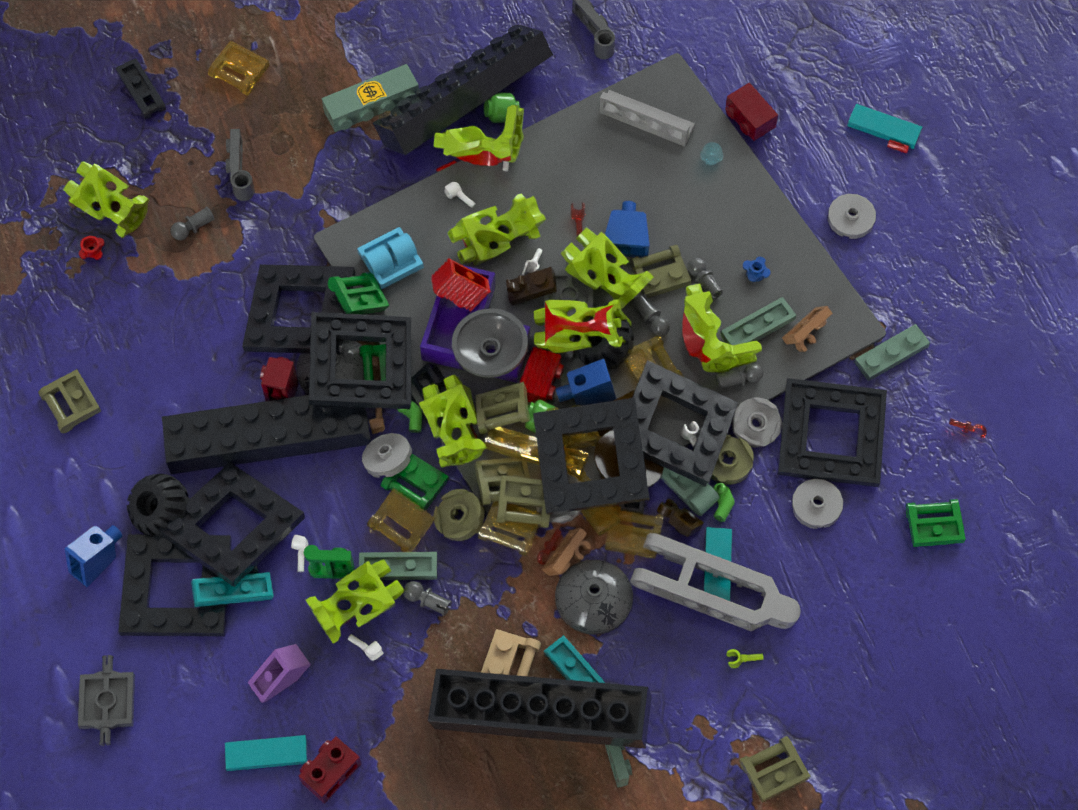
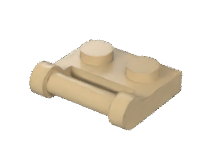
M496 629L481 672L509 675L520 647L525 649L517 676H528L535 652L539 651L541 643L532 638H524Z

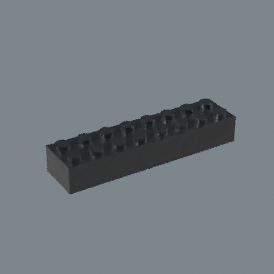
M519 24L510 27L508 32L502 37L492 39L490 45L484 49L476 50L472 53V57L466 61L458 62L451 71L437 76L433 83L419 88L415 95L401 100L397 107L391 111L380 114L379 119L374 121L373 125L383 145L398 153L407 155L435 136V133L441 132L553 56L543 32Z
M309 395L162 416L165 457L171 474L225 467L229 462L238 465L366 446L371 442L366 407L309 405Z
M436 669L428 722L434 729L646 749L652 695L649 688L645 686Z

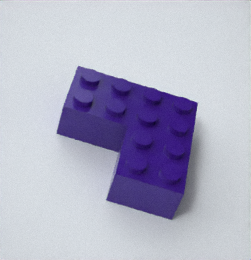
M469 266L465 267L488 279L491 292L471 312L469 309L466 310L465 307L459 308L453 301L446 299V297L440 298L436 296L420 345L421 359L423 361L465 370L459 365L453 354V333L460 321L466 316L478 310L489 309L496 287L494 272ZM523 325L527 332V337L529 341L530 326ZM490 349L487 352L493 353L495 352V350ZM524 359L513 371L494 378L518 383Z

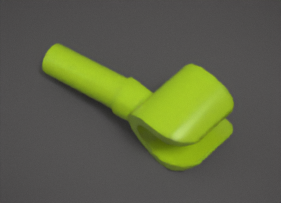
M731 649L726 653L727 657H738L735 662H728L731 668H738L742 662L763 660V653L740 655V652L735 649Z

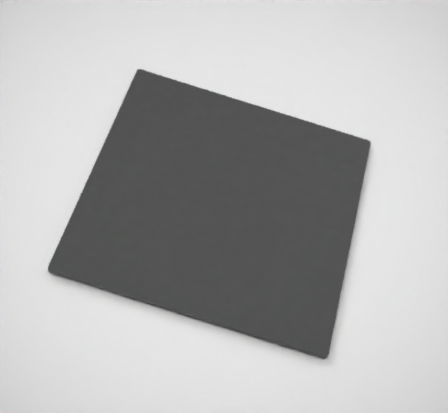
M675 53L523 129L524 138L515 162H509L508 171L502 170L503 161L495 166H482L461 160L314 235V240L329 265L354 267L356 271L355 276L370 272L359 256L357 248L398 227L401 228L403 233H407L411 237L417 254L424 264V268L382 289L389 304L385 311L361 315L411 317V377L427 363L436 365L445 378L451 375L458 376L462 384L471 390L475 411L476 395L517 383L494 377H480L465 370L421 359L420 345L437 296L433 291L431 277L432 274H435V271H438V268H441V265H444V262H447L448 258L461 264L457 252L466 247L463 240L456 243L451 242L448 236L450 229L455 227L462 218L493 206L497 208V217L505 214L510 210L513 203L512 200L518 194H522L526 199L532 196L535 197L538 209L546 218L538 227L541 237L537 239H529L528 236L517 237L509 242L511 248L499 256L477 266H474L473 262L461 265L495 273L496 287L489 309H500L514 315L523 325L530 326V337L536 332L545 331V325L538 326L534 321V311L544 307V296L512 306L508 299L506 280L518 278L520 275L523 276L522 272L525 262L533 259L538 248L542 249V254L538 260L539 270L552 267L554 271L565 270L566 260L561 255L562 251L571 242L582 251L585 247L576 238L586 227L596 235L600 232L605 234L611 211L622 210V203L624 201L635 202L636 211L646 213L649 235L648 255L668 250L669 246L677 244L686 269L692 259L700 258L706 263V271H712V277L723 290L722 295L713 300L710 305L712 312L721 320L720 329L716 334L719 341L725 342L720 336L721 330L781 297L785 299L796 314V319L793 322L758 340L762 346V351L756 354L757 361L754 363L760 365L763 369V377L760 381L752 383L745 380L744 386L739 384L719 389L715 377L716 374L722 372L704 371L700 360L689 355L683 341L682 321L685 306L684 299L687 296L685 292L686 287L648 298L650 303L661 311L659 317H664L669 321L670 330L664 336H656L651 330V323L645 324L643 316L633 306V301L638 296L643 295L641 290L622 309V312L631 321L634 341H632L634 343L633 349L629 350L630 356L627 360H624L623 364L608 370L617 398L635 390L643 367L648 360L738 402V405L747 399L755 397L770 401L785 393L787 378L808 380L878 342L886 335L883 326L679 53ZM614 91L695 123V128L684 147L599 113L600 96L603 92ZM451 182H457L462 192L476 205L471 208L459 199L458 196L449 199L444 192L445 186ZM488 216L483 217L480 223L487 225L491 218ZM501 225L498 227L499 231L506 234L509 233V229L506 226ZM496 242L489 243V248L491 249L498 247ZM606 255L608 261L616 262V258L613 255ZM626 257L629 262L626 265H621L620 268L628 274L635 275L630 261L633 257ZM757 257L765 258V265L771 271L770 276L759 282L749 281L746 276V270L742 267L744 261H753ZM671 258L642 268L645 272L674 262ZM689 273L691 285H695L697 277ZM353 286V289L363 288V286ZM600 287L596 290L594 289L593 308L606 306L610 301L614 300L604 289ZM828 306L833 314L826 319L827 323L819 330L813 329L809 333L816 339L814 344H809L806 339L804 340V345L807 348L806 352L798 351L795 344L786 345L782 339L786 333L815 307ZM378 342L380 345L386 344V342ZM528 349L518 379V383L521 380L527 361L531 354V352ZM575 350L573 351L572 359L561 357L564 371L561 379L556 378L553 385L556 388L569 384L568 372L585 366L578 358ZM749 364L742 365L740 367L742 368V370H744L746 366ZM411 381V395L420 407L419 402L424 401V398H422ZM446 386L440 389L439 392L442 393L446 391ZM555 392L553 400H548L547 402L558 409L577 407L574 398L559 402L557 392ZM660 396L647 430L687 447L691 443L681 436V429L686 425L687 429L691 431V422H696L699 426V430L695 435L697 438L705 416ZM462 407L460 411L467 418V409L465 407ZM518 409L503 414L495 415L492 417H488L487 420L517 412ZM440 417V418H438V420H437L438 425H439L440 428H441V424H442L443 417ZM520 421L489 430V433L480 434L478 425L471 424L478 437L477 439L482 440L487 448L483 450L482 455L476 460L463 465H457L456 467L472 493L479 499L480 490L475 471L476 461L525 456L530 479L542 480L536 433L526 429L525 423ZM458 427L452 432L453 439L457 440L461 435V429ZM597 432L563 436L567 471L580 482L601 479L594 461L595 447L601 438ZM438 438L442 445L445 446L443 440L441 438ZM500 486L489 487L490 492L499 491ZM498 501L491 502L490 505H483L485 514L505 544H510L540 527V524L512 521L498 523L496 522ZM507 504L506 511L540 514L536 507L514 504Z

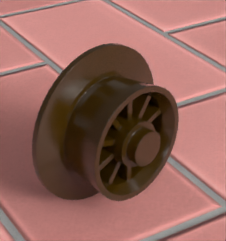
M614 430L603 435L595 447L594 461L601 479L620 476L616 445L613 444L615 440ZM644 458L649 488L660 479L664 467Z

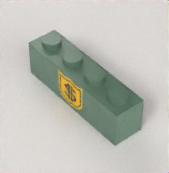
M405 64L323 97V110L334 132L346 130L354 124L368 121L376 115L391 111L397 107L401 100L415 95L419 85L410 68Z

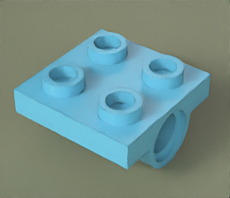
M400 227L357 248L359 256L368 270L374 275L381 290L424 268V264L417 254L411 237L407 233H403Z

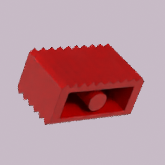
M450 258L431 277L433 291L438 297H446V299L453 301L459 308L465 307L470 312L491 292L487 278Z
M536 347L532 348L519 382H524L526 386L528 402L535 403L537 400L548 402V400H553L556 392V386L553 385L556 378L561 379L564 371L560 354L551 353Z

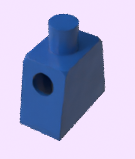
M624 201L622 203V210L611 211L605 235L626 257L638 256L642 258L648 256L649 235L646 213L636 211L635 202Z
M604 359L568 372L569 384L556 388L559 402L574 398L577 406L609 402L617 399Z
M113 525L105 532L99 527L93 526L65 548L68 572L84 586L88 587L116 558L115 543L123 537L121 531Z

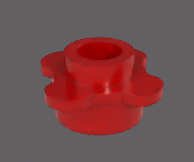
M95 236L84 237L80 243V258L86 259L91 257L96 260L102 258L103 253L101 250L105 244L104 240Z

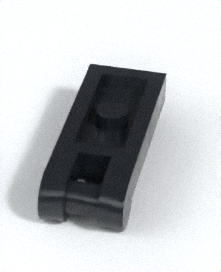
M136 58L115 68L145 120L152 117L151 114L157 111L163 112L167 110L163 100ZM153 100L154 103L148 106L145 104L146 102Z

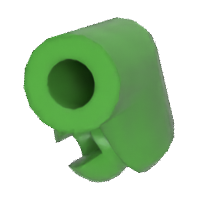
M411 400L410 409H397L398 412L403 413L410 419L409 432L420 433L422 431V410L416 403Z
M718 483L713 488L720 497L717 501L719 507L714 514V518L720 522H725L734 506L735 500L729 487L723 483Z

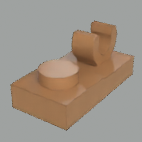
M828 306L815 307L786 333L782 339L786 345L795 344L798 351L806 352L807 348L804 345V340L806 339L809 344H814L816 339L809 333L813 329L819 330L827 323L826 319L833 313Z
M582 528L569 530L541 570L548 576L561 575L569 568V561L572 557L575 560H582L584 556L579 553V547L581 546L585 550L591 548L590 543L583 540L587 533Z

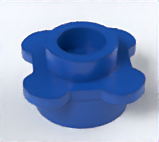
M757 257L753 261H744L742 267L746 270V276L749 281L759 282L770 276L771 271L765 265V258Z

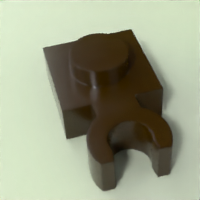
M669 498L665 503L661 502L656 510L660 515L669 518L668 523L675 527L678 533L686 537H690L700 531L704 524L702 520L686 508H678L677 504Z

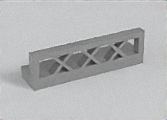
M614 91L603 92L600 96L599 113L684 147L695 128V123Z

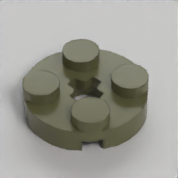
M726 435L711 479L715 480L717 484H737L746 479L751 473L754 454L750 445L740 437L737 439L731 437V435ZM723 456L734 457L732 464H725Z
M455 489L449 491L441 498L443 501L439 507L436 506L434 510V524L437 530L452 541L469 539L475 533H479L484 527V506L475 494L467 490ZM461 509L464 512L463 517L460 520L454 519V516L458 515V510Z

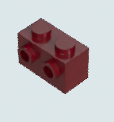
M750 82L727 96L725 107L727 115L731 119H735L740 125L741 131L745 135H749L753 141L776 128L778 114Z
M269 357L267 365H263L261 369L260 380H262L261 386L266 401L295 397L299 383L294 362L285 357Z
M337 736L332 741L327 740L323 743L317 757L313 761L308 760L300 769L299 779L301 783L324 804L361 765L360 757Z

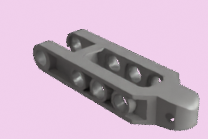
M649 533L643 548L646 547L650 551L663 555L664 559L682 565L678 580L670 579L643 568L634 569L630 580L633 586L748 631H753L767 624L787 629L792 627L800 617V605L793 598L780 594L772 577L659 534ZM694 568L713 573L714 577L721 576L730 579L731 582L737 584V587L741 588L744 586L760 592L761 596L764 597L761 608L754 611L689 586L688 583Z

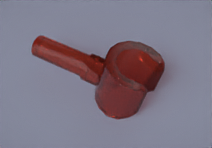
M583 202L582 208L579 210L574 209V204H571V217L576 222L577 236L583 231L582 219L585 216V204Z

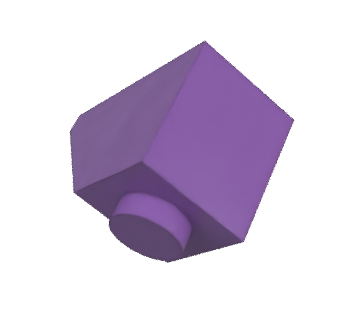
M297 644L275 649L249 680L248 684L260 701L264 703L295 683L311 664Z

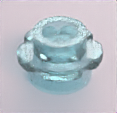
M715 142L707 143L703 147V151L700 152L701 159L709 165L721 162L724 157L721 146Z

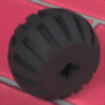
M624 319L621 320V328H617L618 336H622L626 343L622 342L621 347L611 346L608 340L603 337L588 336L591 347L575 350L578 358L585 365L604 359L608 370L617 368L624 363V360L628 359L630 356L629 350L633 349L634 343L632 341H634L631 325ZM575 335L573 342H578L581 336Z
M153 474L142 478L131 489L132 494H129L127 499L129 501L127 512L137 530L145 535H157L160 537L161 532L158 528H168L169 520L174 521L177 517L182 519L187 512L186 506L190 502V498L186 488L174 477L167 474Z

